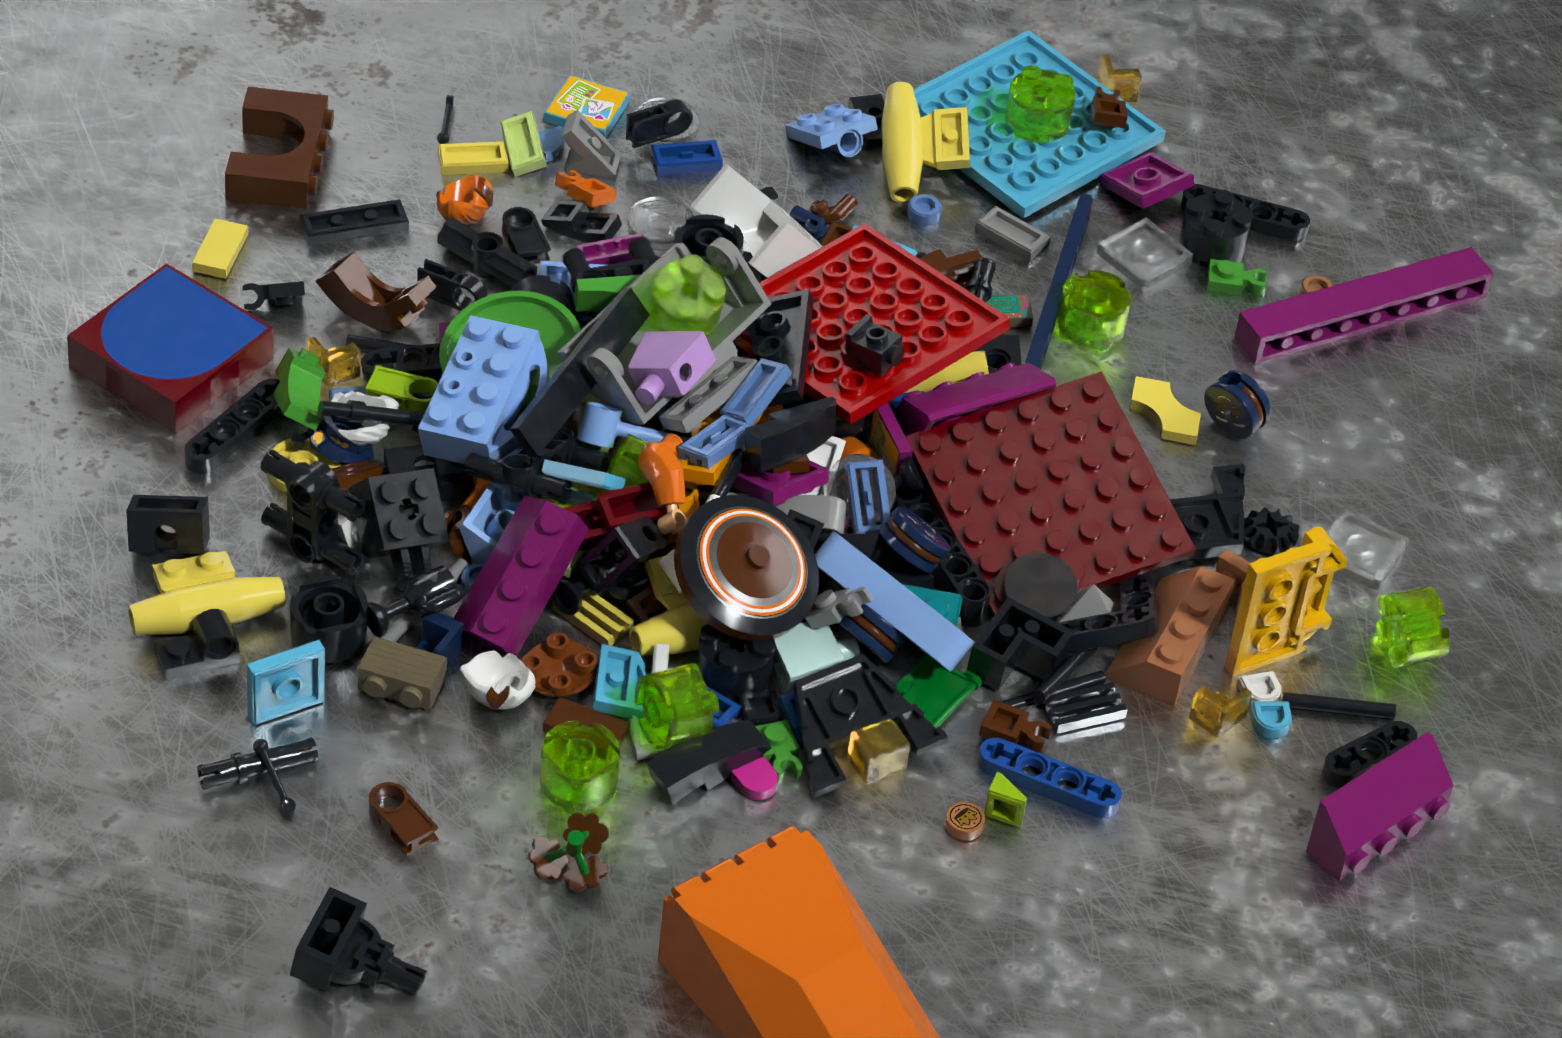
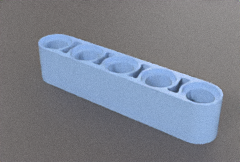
M833 531L815 553L817 565L821 571L844 589L850 588L853 591L857 588L865 587L873 598L871 602L865 604L949 672L955 668L975 643L950 621Z

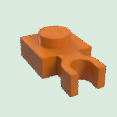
M569 170L568 176L561 172L556 174L555 186L568 190V196L578 201H585L589 209H598L600 205L615 202L617 190L593 177L585 179L574 170Z

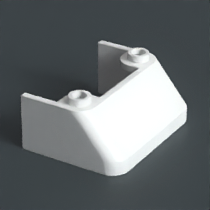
M727 163L691 204L701 215H717L725 218V224L733 228L734 224L737 225L744 236L743 250L751 252L753 256L748 263L767 278L823 247L793 217Z

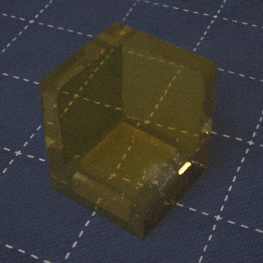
M1101 55L1097 76L1098 82L1112 92L1114 89H1118L1120 91V98L1124 101L1137 102L1142 79L1139 68L1114 70L1109 55Z
M314 336L307 339V350L320 358L319 363L325 371L322 381L329 389L360 377L361 350L354 342L326 350Z
M1204 685L1194 694L1189 719L1219 739L1247 716L1252 692L1245 688L1230 699L1222 692L1217 691L1214 693Z
M886 719L851 732L847 759L867 785L904 771L907 768L910 743L894 721Z

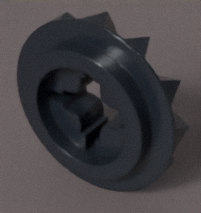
M1266 507L1260 512L1251 510L1248 517L1244 518V540L1257 551L1266 554H1279L1295 547L1298 543L1299 525L1293 523L1292 515L1282 516L1280 509L1276 512H1270ZM1265 526H1271L1273 530H1277L1276 535L1274 536L1273 532L1269 528H1265Z

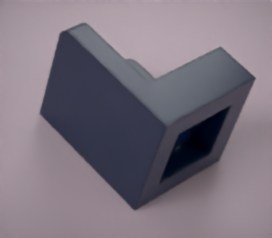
M439 612L426 614L423 618L422 640L416 648L447 657L448 669L463 650L464 623Z

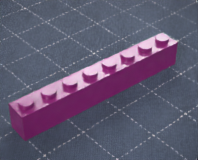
M1470 247L1242 311L1239 313L1234 338L1252 361L1257 364L1484 299L1487 297L1493 272L1473 248Z

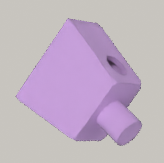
M646 331L628 365V372L637 388L635 396L645 405L654 404L658 397H681L714 364L716 358L703 331Z

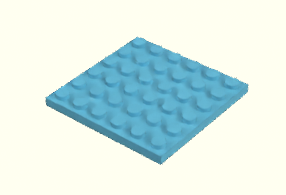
M1029 30L914 89L920 117L934 112V109L967 107L970 168L959 170L1023 219L1098 178L1102 173L1118 167L1163 142L1166 132L1127 102L1128 118L1125 128L1115 127L1113 129H1106L1093 124L1090 108L1096 87H1101L1102 91L1106 94H1113V92Z

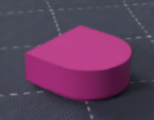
M763 756L732 770L730 780L747 798L764 800L770 798L776 792L778 774Z

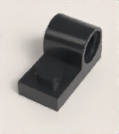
M209 609L199 614L193 621V634L154 643L155 655L166 680L240 663L238 639L226 612L220 609Z

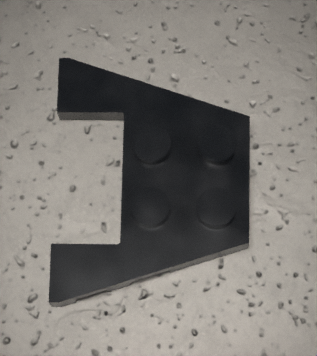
M1244 464L1213 467L1211 479L1217 491L1216 495L1170 499L1196 548L1194 556L1184 560L1219 557L1226 549L1237 555L1242 553L1244 545Z
M864 654L796 680L794 683L793 691L810 792L813 798L844 786L847 780L831 751L832 748L893 723L898 724L915 756L945 744L948 739L946 732L940 727H934L924 717L925 712L915 703L911 705L897 691L898 687Z

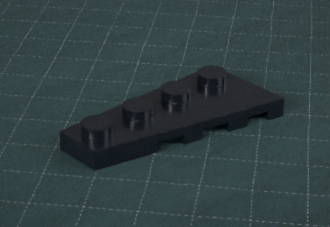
M809 289L769 297L771 305L747 327L751 336V346L755 359L759 361L763 358L785 364L792 372L768 407L803 400L814 302Z

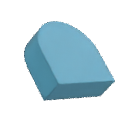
M1251 701L1250 717L1252 726L1258 734L1266 738L1277 739L1288 733L1292 721L1289 701Z

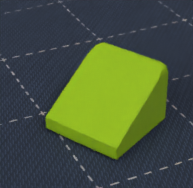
M996 772L988 790L984 814L992 819L1021 828L1027 798L1003 774Z

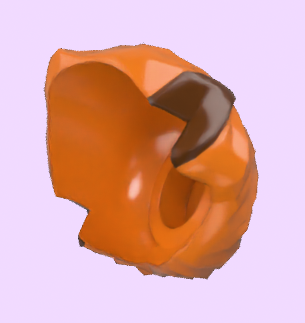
M480 174L470 175L447 184L443 188V193L441 190L437 192V211L447 221L453 218L465 225L475 224L483 219L486 211L492 206V185L488 179L481 177Z

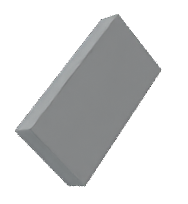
M997 206L979 219L975 227V231L1029 262L1046 249L1050 243L1051 236Z

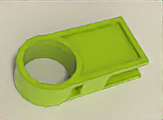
M377 365L365 390L368 391V396L379 397L386 395L395 399L399 403L398 409L426 412L432 397L429 399H418L412 395L420 392L433 395L439 383L429 377H422Z

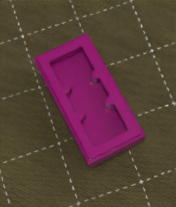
M643 233L575 246V248H579L584 252L588 264L610 265L632 261L634 258L628 250V245L633 239L643 236Z

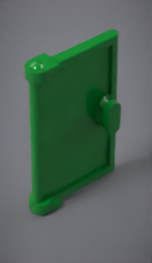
M925 654L896 686L898 687L897 691L911 705L915 703L924 711V717L934 727L938 728L974 690H977L982 685V680L978 675L968 670L963 673L954 668L949 672L933 658ZM897 723L879 729L903 742V747L912 751Z

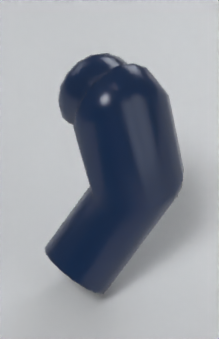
M798 205L793 207L790 216L816 240H820L826 235L827 228L824 218Z

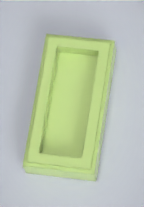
M532 111L500 121L511 169L515 177L547 167Z

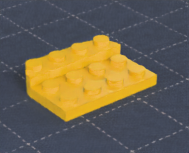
M1316 526L1305 532L1302 546L1292 547L1285 552L1267 558H1260L1249 564L1224 666L1232 677L1297 655L1307 650L1304 641L1310 638L1319 628L1328 630L1332 618L1325 611V605L1333 574L1335 571L1346 568L1347 558L1321 526Z

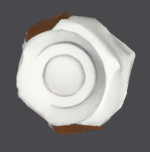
M496 650L482 652L460 667V672L463 674V684L467 687V691L477 701L491 709H513L526 701L536 687L532 671L512 652L507 653L503 657Z

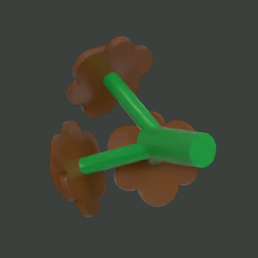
M573 813L568 818L567 824L569 828L563 833V838L567 841L566 846L560 848V844L556 839L548 841L544 836H538L533 840V850L528 853V859L534 865V873L539 879L544 880L549 877L553 880L559 879L562 876V870L568 866L567 854L575 859L569 863V870L563 874V879L568 883L570 890L573 892H581L585 889L597 887L601 882L600 879L609 872L608 865L605 862H600L598 856H590L587 859L583 857L588 852L598 854L602 849L601 843L605 842L609 837V829L606 825L599 823V817L595 813H589L586 817L581 813Z

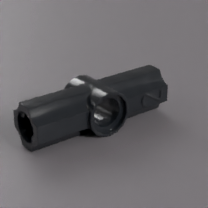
M450 218L443 224L438 234V244L469 261L472 272L479 277H496L512 287L521 279L537 275V266L504 248L502 237L494 232L486 231L479 233L460 221Z

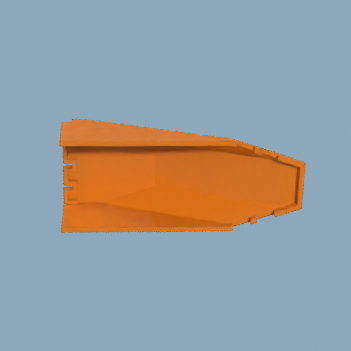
M791 825L768 837V845L766 842L761 841L739 852L734 856L735 862L728 858L703 871L701 878L695 875L672 887V896L669 895L664 898L658 961L725 1038H940L822 845L808 830L800 833Z

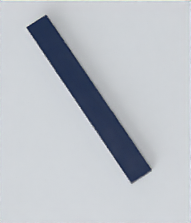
M1080 193L1025 363L1029 362L1039 369L1042 368L1089 223L1093 203L1092 195Z

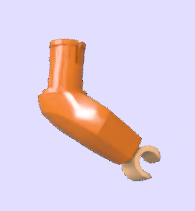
M676 434L666 435L659 443L651 442L646 444L642 448L638 460L640 472L652 484L658 506L666 507L667 514L660 517L657 523L663 535L669 532L675 535L687 520L686 515L677 507V505L686 503L684 471L677 458L678 448L676 449L683 441Z

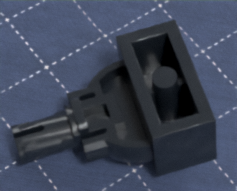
M329 887L296 948L290 976L324 991H328L332 982L344 985L362 982L374 988L378 982L382 983L383 980H386L417 995L425 980L427 970L413 966L394 956V944L381 939L377 929L363 919L367 906L366 902Z

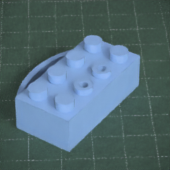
M470 315L418 427L424 455L465 464L468 455L472 452L499 460L521 446L509 429L516 420L537 370H540V379L536 395L550 379L547 359L538 330Z

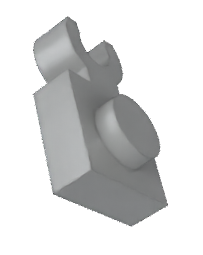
M860 587L853 591L850 588L836 592L827 590L816 597L814 606L805 619L812 629L836 624L844 616L855 617L862 614L863 609L861 605L871 602L873 598L865 587Z

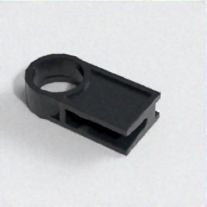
M678 99L627 114L626 140L632 142L634 149L679 135L689 128L693 120V114L682 100ZM681 112L675 121L668 123L673 115Z
M513 207L505 211L502 216V234L511 252L532 264L550 261L547 252H550L551 248L533 211L523 207ZM514 222H522L527 224L528 226L515 227L510 224Z
M428 259L424 261V268L419 267L417 269V281L429 276L436 285V288L427 298L461 311L488 295L484 284L472 275L462 273ZM461 288L468 290L474 296L475 300L467 297L462 292Z

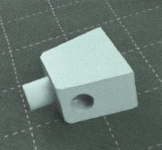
M808 622L799 623L788 633L774 639L775 653L772 671L782 693L787 694L793 692L796 680L860 655L859 646L854 637L836 641L829 625L812 629Z

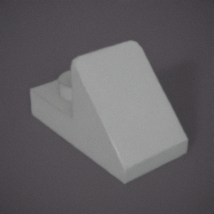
M579 110L569 114L561 136L571 148L564 169L566 171L574 170L581 174L605 178L615 176L621 153Z

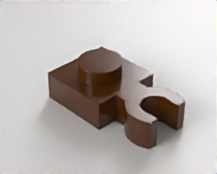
M1096 87L1090 108L1093 124L1106 129H1113L1115 127L1125 128L1128 118L1126 102L1119 100L1120 91L1118 89H1114L1113 94H1106L1102 91L1101 87Z
M993 700L980 725L979 736L987 739L1001 738L1015 744L1020 741L1028 749L1042 753L1045 739L1049 740L1051 736L1052 726L1044 721L1030 722L1028 721L1029 712Z

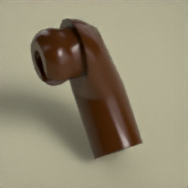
M847 194L835 206L828 207L827 201L823 199L821 201L816 200L810 205V211L824 218L825 223H841L857 207L858 202L854 196Z

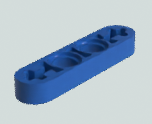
M989 738L980 746L977 762L982 772L995 777L996 772H999L1015 786L1094 817L1110 818L1115 816L1119 810L1122 792L1119 786L1110 780L1005 739ZM1012 761H1016L1015 767H1012ZM1033 766L1038 768L1041 774L1037 776L1027 775L1022 771V768ZM1061 780H1069L1074 782L1077 788L1067 790L1061 788L1057 783ZM1084 789H1087V795L1083 794ZM1102 797H1106L1105 801H1101L1100 799Z

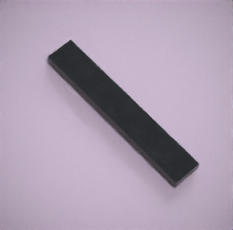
M631 287L624 288L619 292L509 429L528 456L535 457L540 455L597 383L587 367V358L598 348H605L617 357L650 316Z

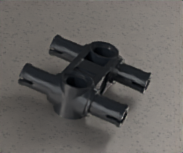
M641 236L633 239L628 245V250L634 258L632 261L590 268L584 252L579 248L568 250L563 255L562 261L571 276L570 288L574 294L577 279L642 275L660 257L655 255L648 238ZM583 311L579 313L590 316L593 320L600 312Z
M561 427L539 456H528L522 446H519L499 460L472 452L465 461L464 467L467 468L464 472L468 476L491 481L496 489L501 490V497L510 502L520 503L524 496L533 498L540 496L564 505L572 494V490L565 487L571 488L572 483L567 480L544 475L542 472L544 460L607 473L610 461L603 459L609 460L611 456L606 452L583 447L580 440L574 438V432L571 429Z
M270 450L269 454L266 453L261 462V471L285 483L287 488V511L276 503H271L270 507L267 506L261 516V523L285 535L291 552L305 563H311L314 559L319 562L329 560L351 575L355 574L356 570L359 571L365 556L362 552L356 551L340 542L338 536V513L349 521L355 522L356 517L360 518L365 509V501L342 490L334 471L323 462L315 461L311 465L306 462H298L296 464L275 450Z

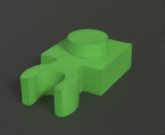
M1210 259L1207 291L1241 296V291L1247 290L1253 295L1263 296L1267 286V282H1265L1267 270L1255 268L1248 271L1244 270V263Z
M783 720L755 726L771 745L772 749L759 758L764 756L770 764L773 763V768L778 774L777 784L782 783L783 770L793 772L796 780H800L803 768L802 762L799 759L800 747L788 721Z

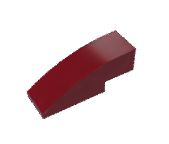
M649 482L599 493L595 501L564 508L578 515L589 529L577 551L594 548L614 528L643 516L650 517L656 525L658 519L667 514L666 507L658 506L652 484Z

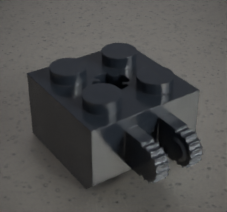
M434 468L367 477L348 488L349 493L365 501V509L360 518L356 517L363 554L368 559L390 555L395 570L394 573L399 581H404L412 575L409 552H411L417 574L432 570L429 549L436 548L450 541Z

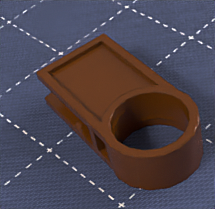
M384 782L372 788L369 793V814L406 856L438 840L434 833L438 830V826L407 793L404 787L393 782ZM384 798H393L402 804L394 809H384L375 803Z

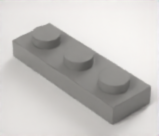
M733 356L659 416L663 428L682 433H690L698 429L705 418L726 405V401L732 397L758 361L756 359Z

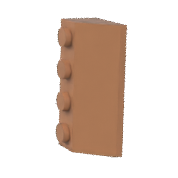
M1202 566L1161 578L1155 588L1158 632L1145 639L1124 642L1106 672V679L1175 706L1228 611L1235 579Z

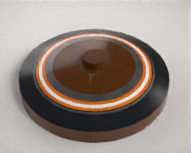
M721 496L700 506L686 520L678 533L674 548V568L679 586L695 612L717 630L729 636L748 641L775 639L795 628L812 609L819 587V571L814 551L800 527L776 506L750 496Z

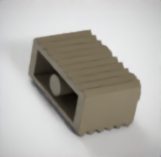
M373 636L364 657H362L361 663L358 665V690L360 692L364 691L372 697H387L390 701L394 699L397 703L401 702L407 707L424 708L428 711L431 709L446 679L447 657Z

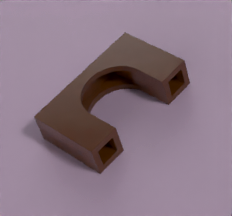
M248 86L242 107L243 134L281 138L296 144L298 147L281 155H259L231 151L225 170V200L307 209L310 195L316 196L318 175L315 174L322 173L324 155L321 151L326 152L328 148L329 132L326 129L332 130L334 110L328 109V95Z

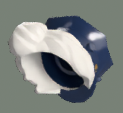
M354 391L346 394L338 392L331 400V402L347 403L348 400L363 401L366 406L398 409L399 403L389 396H368ZM322 416L323 419L316 431L308 428L311 448L331 462L351 464L362 460L369 461L374 458L372 444L380 442L383 437L387 436L388 429L395 425V423L364 420L363 423L346 422L345 418Z

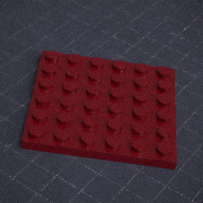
M1102 371L931 427L930 430L924 432L922 430L906 436L913 449L912 459L921 474L923 483L934 505L991 588L988 613L991 619L1005 602L1002 583L1009 565L1018 557L1031 552L1048 553L1062 559L1071 567L1077 578L1078 592L1093 584L1100 589L1132 576L1194 556L1196 548Z

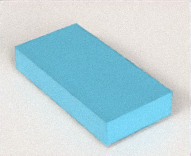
M546 459L542 468L544 475L610 491L624 488L626 480L606 472Z

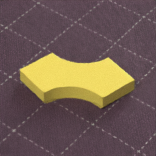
M1136 376L1130 409L1150 418L1159 429L1160 439L1196 445L1201 412L1191 410L1179 403L1171 392L1170 382Z

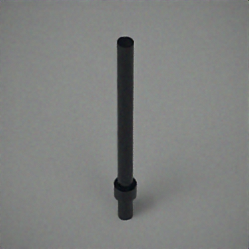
M348 400L347 403L320 401L318 405L319 415L345 418L346 422L363 423L364 420L419 426L425 412L366 406L365 402Z

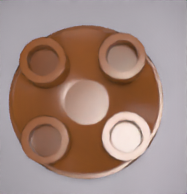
M564 633L550 634L545 642L534 646L521 658L525 666L534 674L536 681L534 691L546 696L564 697L579 693L587 688L596 677V654L585 645L569 640L568 636Z

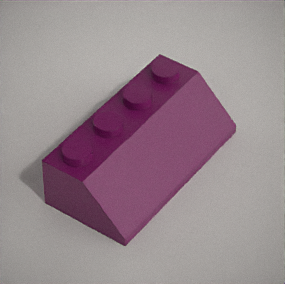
M1029 362L1018 366L1010 363L998 368L994 373L984 375L983 372L975 373L967 377L963 382L953 384L951 381L941 383L932 391L921 393L919 390L910 392L901 398V403L896 411L906 435H910L922 430L923 432L930 430L931 427L1046 389H1051L1057 383L1054 377Z
M528 496L523 497L453 618L464 623V635L496 650L504 656L509 652L517 656L589 531L578 515L548 500Z
M1426 732L1319 802L1306 852L1338 881L1352 872L1354 874L1361 872L1369 861L1378 855L1385 856L1394 848L1396 843L1405 837H1414L1423 825L1432 819L1435 821L1441 819L1449 810V799L1454 785L1434 736Z

